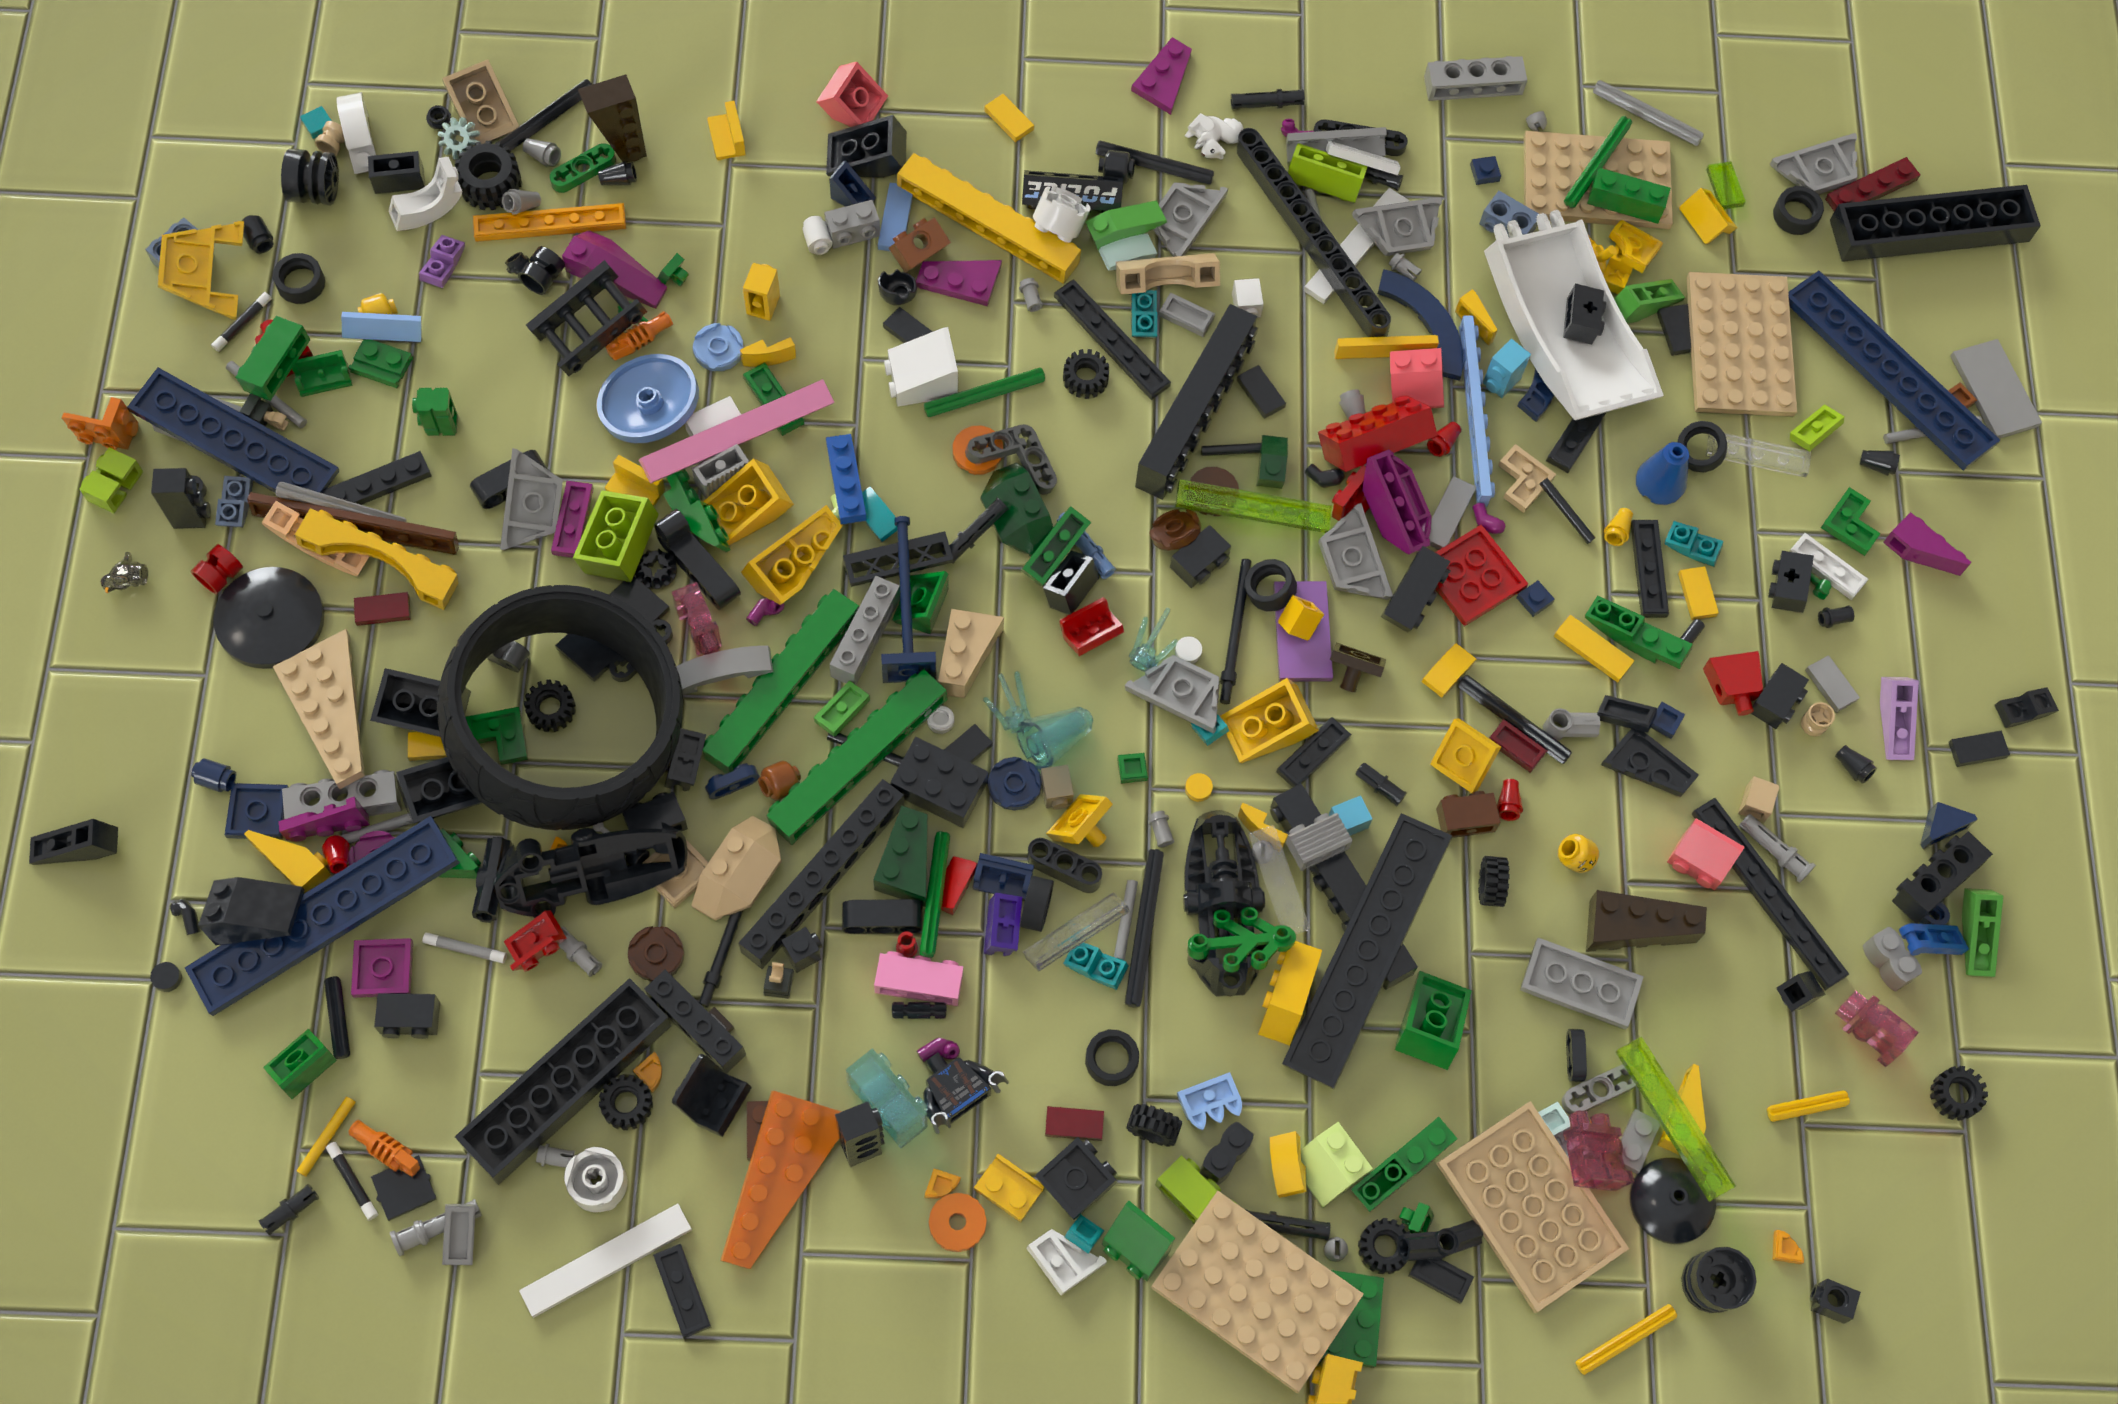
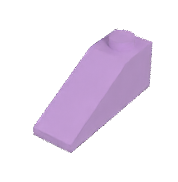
M1881 677L1880 709L1885 754L1888 760H1914L1918 680L1908 677Z

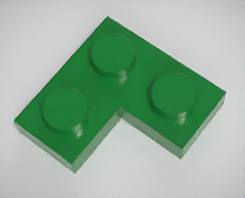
M1850 487L1821 526L1823 530L1864 556L1881 534L1859 520L1871 500Z
M519 707L466 716L468 726L479 744L491 741L497 742L501 765L528 760Z

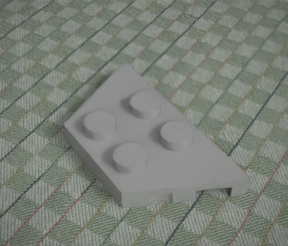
M1853 133L1772 158L1770 165L1796 186L1807 187L1817 194L1843 187L1857 179V167L1855 165L1857 161V152H1855L1857 135Z
M1174 183L1159 203L1167 223L1153 230L1173 257L1185 256L1226 197L1227 188L1220 187V190L1205 189V185L1190 186L1185 183Z
M1437 197L1355 209L1352 212V216L1385 256L1395 255L1397 252L1403 254L1430 250L1434 246L1435 228L1439 220L1437 215L1439 206L1442 204V198Z
M512 448L500 545L501 550L555 533L559 516L563 480L514 448Z
M1357 504L1353 510L1338 521L1318 541L1334 590L1386 600L1391 599L1393 594L1362 504Z
M1172 655L1162 661L1159 666H1154L1145 671L1143 677L1134 682L1130 680L1125 684L1126 691L1213 734L1216 731L1220 685L1218 676Z

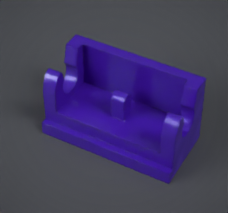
M995 893L989 900L984 954L992 955L999 951L1003 952V956H1009L1013 951L1018 950L1022 908L1021 896Z

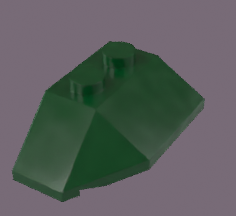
M1016 462L993 471L980 500L985 510L997 497L1009 508L993 526L1002 543L1020 552L1029 554L1031 557L1052 530L1053 524L1029 472Z

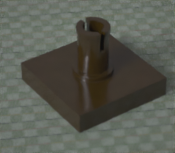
M1337 642L1330 658L1331 661L1347 666L1340 688L1350 692H1356L1362 672L1381 677L1386 663L1384 658Z

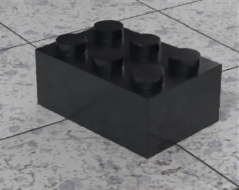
M915 736L890 785L904 795V800L964 828L988 783L989 771Z

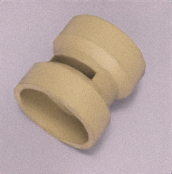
M327 121L322 129L323 134L318 135L314 144L321 152H333L337 156L341 149L340 144L345 142L342 127L336 122Z
M1817 702L1813 704L1801 719L1802 729L1810 736L1822 735L1835 720L1834 710L1827 703Z

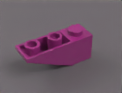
M1911 512L1891 531L1883 542L1904 560L1959 576L1972 563L1961 551L1956 550L1946 542L1942 535L1934 532L1921 518L1916 517Z

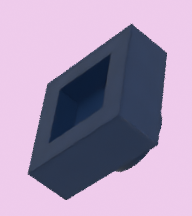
M1495 156L1471 160L1470 166L1476 185L1500 182L1501 173Z
M1539 580L1518 593L1516 597L1532 617L1553 604L1555 600Z
M1661 702L1657 708V715L1651 728L1672 739L1685 714Z

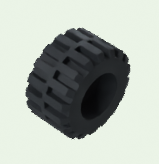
M486 141L485 144L476 142V146L473 147L469 145L466 147V152L461 151L458 155L459 159L455 161V167L458 171V182L463 191V199L466 202L469 201L473 207L479 205L481 210H486V207H489L490 210H496L497 206L503 208V194L510 189L519 190V187L522 186L521 175L514 153H511L507 146L502 147V144L498 142L492 144L491 141ZM487 172L498 173L490 179H478L479 176Z

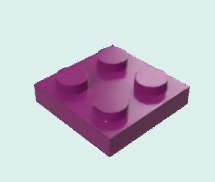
M411 938L354 940L352 997H377L378 993L411 994L413 940Z

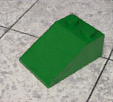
M1419 971L1399 1030L1395 1050L1448 1070L1460 1047L1472 990Z
M1128 1200L1105 1235L1102 1245L1105 1247L1103 1251L1114 1261L1120 1259L1128 1266L1126 1270L1138 1280L1143 1278L1148 1281L1168 1256L1175 1237Z

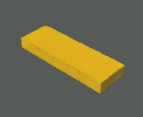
M1571 614L1554 634L1556 639L1617 683L1635 661Z

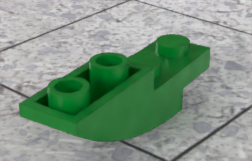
M683 469L667 476L672 489L663 493L671 509H677L681 512L690 526V531L696 536L724 552L730 551L731 549L727 543L729 537L724 528L719 526L717 521L719 515L716 509L711 504L708 505L702 502L696 491L690 487L688 483L690 477L687 471Z
M1598 595L1585 614V618L1609 638L1653 663L1660 660L1680 669L1692 650V643L1645 623L1644 616Z
M1437 1117L1351 1190L1367 1210L1371 1212L1433 1162L1437 1156L1457 1141L1458 1138L1442 1119Z

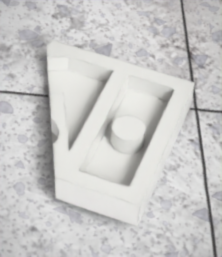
M1052 1229L1030 1243L1026 1248L1061 1296L1107 1262L1102 1256L1097 1257L1091 1253H1086Z

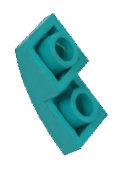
M1147 290L1143 293L1131 294L1132 337L1157 338V290Z
M868 487L862 492L867 519L865 522L878 539L883 542L897 531V526L894 524L896 517L871 487Z
M1673 521L1665 540V545L1686 557L1715 567L1723 548V540L1698 534L1699 528Z
M1078 940L1074 941L1063 963L1071 970L1115 990L1118 989L1129 967L1126 961L1104 954L1100 948Z

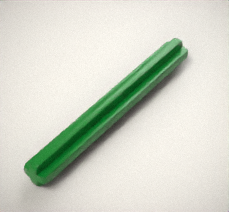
M1626 116L1620 117L1566 195L1564 200L1566 206L1575 208L1594 181L1598 168H1603L1630 129L1632 124L1630 118Z
M1039 367L924 403V411L927 417H932L1045 381V373Z
M938 831L934 838L919 952L922 957L933 958L936 953L950 844V834L948 832Z

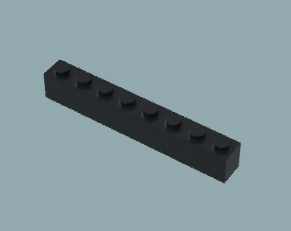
M1302 784L1274 797L1270 807L1272 818L1277 824L1281 823L1285 830L1284 833L1288 835L1290 834L1289 831L1298 825L1304 824L1307 827L1314 824V819L1321 815ZM1344 851L1314 866H1310L1309 870L1314 876L1313 882L1320 892L1323 891L1328 898L1327 904L1333 914H1338L1342 920V928L1345 932L1366 888V884ZM1402 944L1383 984L1385 990L1414 975L1418 968L1404 944Z

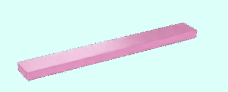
M822 379L639 459V462L651 484L711 458L736 444H743L830 406L834 403V400Z

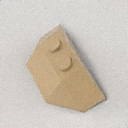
M754 816L733 827L702 871L691 905L692 908L715 921L723 916L750 908L782 862L776 828Z

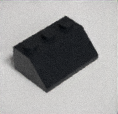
M385 668L370 721L441 737L437 714L440 680ZM466 687L461 697L464 714L466 713L471 691Z
M447 757L396 772V782L413 824L420 823L430 816L437 818L482 804L459 779L458 774L453 770Z

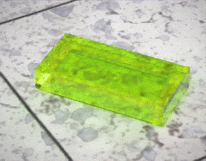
M1732 162L1708 165L1706 171L1715 197L1724 210L1743 207L1746 201Z

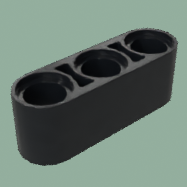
M529 450L523 453L548 470L536 450ZM511 459L476 477L470 483V488L483 509H491L506 501Z
M1036 838L1030 842L1027 860L1029 864L1034 865V869L1085 893H1093L1098 890L1102 879V869L1096 862L1045 838ZM1043 850L1047 855L1043 858H1038L1034 856L1033 852ZM1065 861L1070 863L1072 867L1063 870L1058 867V863ZM1086 873H1091L1095 875L1096 880L1089 882L1084 880L1082 876Z
M848 900L842 903V931L845 933L901 934L902 932L918 933L923 929V903L919 900Z

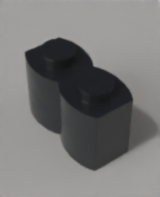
M1239 1122L1231 1124L1223 1133L1219 1144L1207 1153L1201 1166L1200 1174L1207 1179H1212L1217 1185L1224 1182L1230 1175L1234 1164L1247 1153L1254 1134Z

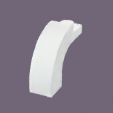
M360 92L337 97L339 118L354 174L369 171L368 156H374L376 152L370 133L369 116L363 94Z
M449 157L438 159L435 175L427 186L416 192L392 195L388 212L397 231L427 225L448 213L456 205L463 191L458 182V171L456 167L452 166Z

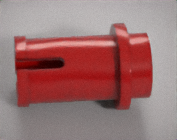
M902 932L898 936L896 952L903 954V957L913 958L918 952L916 939L913 938L914 935L911 932Z

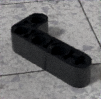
M674 509L654 524L656 537L667 553H670L678 566L718 610H721L741 595L736 583L691 534L690 526L679 510Z

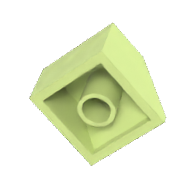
M1339 1122L1318 1135L1301 1149V1162L1306 1167V1186L1322 1208L1355 1186L1373 1170Z

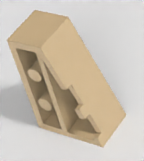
M951 609L938 683L947 690V696L965 698L984 661L990 655L996 640L1004 630V617Z

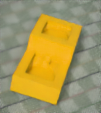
M1616 244L1617 252L1609 259L1603 276L1609 290L1619 294L1625 288L1633 268L1621 262L1622 252Z
M791 337L767 347L762 339L740 349L741 362L746 367H757L763 363L771 366L787 362L796 358L795 344Z
M1455 643L1432 667L1421 682L1442 698L1456 685L1459 678L1473 666L1476 658Z
M1242 802L1238 818L1243 825L1260 841L1269 842L1273 849L1281 853L1288 834L1264 824L1267 813Z
M1294 1131L1270 1137L1271 1164L1278 1197L1282 1198L1306 1192V1167L1301 1162L1299 1134Z

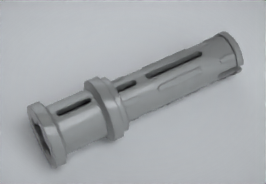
M1751 813L1740 823L1739 827L1778 859L1777 863H1779L1781 868L1785 867L1795 875L1797 882L1801 883L1816 866L1797 853V848L1788 847L1776 835L1753 817Z
M475 1199L466 1203L475 1204V1219L482 1216ZM445 1213L424 1222L416 1220L412 1226L399 1232L391 1231L390 1236L398 1255H404V1251L422 1244L425 1246L430 1242V1238L443 1233Z

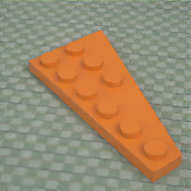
M771 1091L720 1261L751 1269L838 1141L839 1136L835 1114L841 1111L781 1092Z

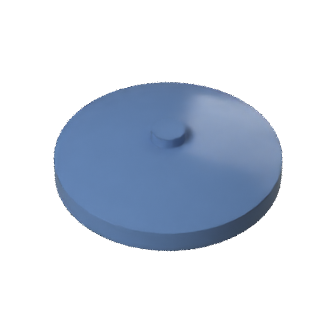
M666 354L640 356L618 367L605 380L598 394L597 412L606 430L617 439L629 443L653 442L669 436L688 421L698 403V382L690 367L674 356Z

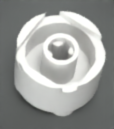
M1046 187L1033 214V218L1036 221L1034 226L1042 232L1050 231L1057 234L1060 240L1069 243L1073 238L1079 236L1091 208L1088 203L1086 207L1081 204L1082 198L1070 191L1056 187L1055 191H1049L1050 187Z
M600 1147L585 1149V1151L575 1155L566 1167L564 1175L566 1188L574 1202L586 1211L604 1212L612 1210L625 1195L627 1189L625 1169L619 1159L607 1149ZM600 1175L602 1179L601 1182H597L596 1185H593L590 1180L596 1179L597 1176Z

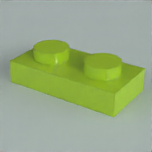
M1824 404L1790 432V440L1810 452L1844 424L1845 416Z

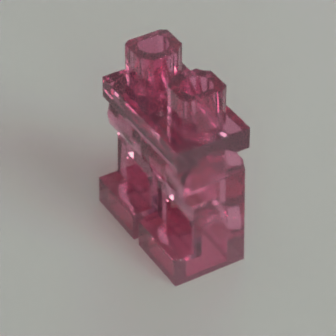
M697 582L672 591L674 606L679 620L687 618L696 655H707L720 651L719 649L722 644L719 628L716 621L712 622L710 611Z
M1855 991L1835 1014L1847 1023L1842 1029L1848 1034L1852 1032L1859 1041L1867 1042L1881 1054L1877 1061L1887 1067L1904 1052L1919 1032L1886 1006L1878 1004L1880 1000L1873 995L1867 1000Z
M1581 1110L1570 1114L1568 1117L1571 1129L1563 1132L1564 1140L1567 1141L1574 1187L1617 1191L1635 1182L1632 1171L1625 1169L1622 1157L1623 1144L1619 1139L1622 1136L1621 1129L1619 1127H1611L1609 1115L1600 1113L1588 1118L1587 1111Z

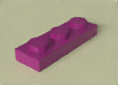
M566 481L551 548L552 555L573 558L585 530L594 490L593 484Z

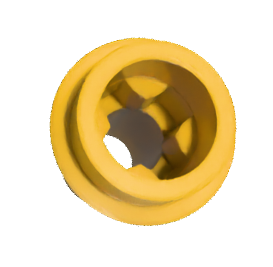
M1620 508L1615 517L1605 527L1604 538L1609 544L1621 546L1628 541L1633 512L1630 509Z

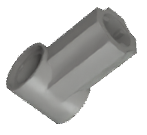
M1559 708L1552 711L1543 724L1542 730L1557 741L1563 737H1598L1601 725L1600 716L1597 713H1570L1565 709ZM1554 722H1558L1562 728L1556 726Z

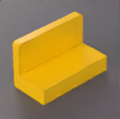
M735 101L725 102L726 114L707 118L717 160L746 155Z
M1700 188L1679 206L1680 211L1705 244L1712 242L1722 232L1731 234L1738 228L1710 190Z
M618 455L613 462L615 473L606 484L605 490L645 497L655 506L665 491L663 479L650 484L641 466Z

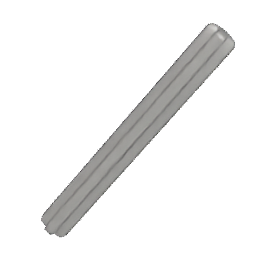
M1601 80L1596 83L1593 89L1594 94L1695 146L1699 145L1704 136L1703 132Z
M279 482L276 487V496L284 499L407 522L406 518L289 483Z

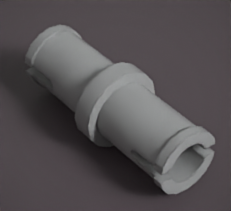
M562 926L561 929L567 939L559 944V947L567 954V959L571 962L575 961L589 977L595 975L601 969L602 963L587 950V945L583 941L579 942Z

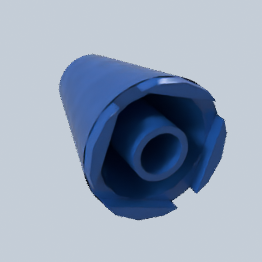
M1672 442L1642 463L1636 474V486L1639 493L1643 497L1645 495L1651 499L1650 502L1654 504L1668 505L1675 503L1687 488L1688 449L1681 443Z

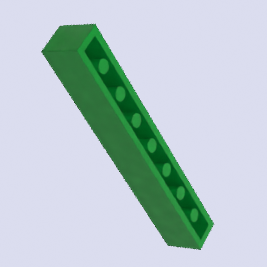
M835 589L829 595L825 594L818 602L816 611L812 615L808 614L801 624L802 628L798 633L792 634L785 643V649L781 654L777 653L773 656V672L757 676L752 684L753 688L748 694H743L736 703V709L732 714H727L721 720L718 731L706 738L702 749L704 759L725 774L732 772L735 767L740 765L845 636L859 609V605Z
M923 669L919 674H913L900 692L895 691L886 701L887 704L880 710H874L861 728L857 727L850 732L845 743L834 747L829 752L828 758L821 765L816 764L811 768L808 777L804 781L795 783L790 788L789 794L782 801H776L769 808L766 815L769 824L776 828V831L789 844L793 845L877 767L888 754L892 753L931 714L948 700L947 690L926 670Z

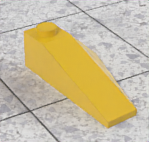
M825 505L749 561L741 573L757 593L782 605L803 588L843 525L829 507Z

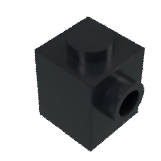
M807 927L781 940L783 950L796 973L821 960L819 949L822 948V944L816 933L810 934Z
M1811 971L1797 974L1776 988L1791 1012L1803 1009L1826 995Z

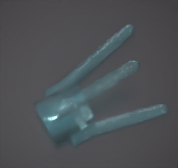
M1170 608L1165 609L1147 643L1142 644L1140 647L1148 617H1143L1134 647L1129 654L1131 658L1129 661L1135 668L1145 672L1149 668L1157 666L1176 646L1177 639L1173 640L1156 657V651L1151 647L1170 613Z
M1016 671L1014 675L1021 708L1016 706L1004 675L1000 673L998 677L1011 707L1005 712L1006 717L1000 713L987 697H984L983 701L1001 722L1004 730L1010 729L1011 733H1018L1027 729L1031 725L1030 720L1032 719L1028 712L1020 673Z

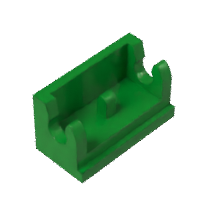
M342 350L298 359L292 368L295 374L294 380L301 397L353 386L348 363Z

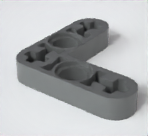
M1023 424L975 437L969 441L965 455L972 463L980 464L1017 454L1023 468L1029 472L1039 494H1049L1054 489L1057 483L1056 474L1035 430L1029 425ZM1022 434L1023 437H1028L1027 442L1024 438H1019V435ZM1001 439L1005 441L1007 448H998L994 440ZM974 447H976L977 450L983 449L982 453L980 454L978 451H973ZM1036 455L1040 459V463L1032 464L1027 456ZM1041 477L1044 481H1049L1048 485L1045 482H1040Z

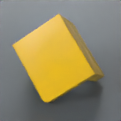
M1292 595L1279 617L1278 623L1288 634L1308 641L1323 618L1324 613L1313 602Z

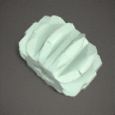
M454 117L450 118L451 126L443 123L442 126L446 131L438 132V136L444 137V140L438 143L439 146H447L444 149V154L450 155L452 153V157L455 160L459 159L458 155L461 151L466 152V147L469 145L473 147L476 142H480L475 140V137L481 134L480 131H472L475 123L469 122L467 124L466 118L463 117L459 119V122ZM456 135L464 137L463 142L455 140Z

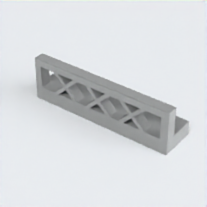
M1386 127L1288 133L1286 137L1287 163H1291L1297 143L1327 152L1328 141L1385 157Z

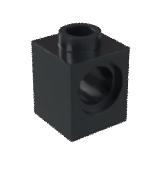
M1825 1279L1818 1283V1285L1815 1284L1811 1291L1810 1301H1813L1811 1311L1845 1324L1853 1320L1861 1292L1830 1279ZM1829 1293L1837 1298V1307L1829 1303Z

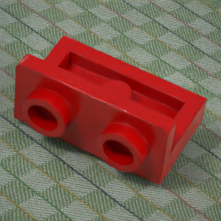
M1362 465L1358 472L1353 471L1346 481L1347 486L1343 491L1339 489L1332 499L1334 506L1331 516L1334 519L1340 521L1360 503L1365 514L1369 510V504L1362 490L1366 466Z
M1104 597L1059 621L1064 640L1078 656L1124 633L1123 624L1111 613L1108 602Z
M551 910L544 911L504 941L515 960L510 965L512 971L524 970V972L535 968L539 965L538 960L540 958L557 952L560 949L559 944L567 939Z

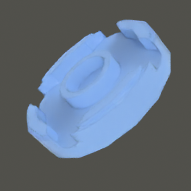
M713 323L703 327L697 332L693 342V354L696 361L703 368L711 371H725L733 368L740 362V349L744 348L740 333L734 327L721 325V323Z

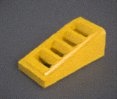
M1472 289L1459 299L1455 313L1461 319L1463 316H1473L1474 325L1478 326V336L1487 345L1493 343L1497 328L1480 298Z

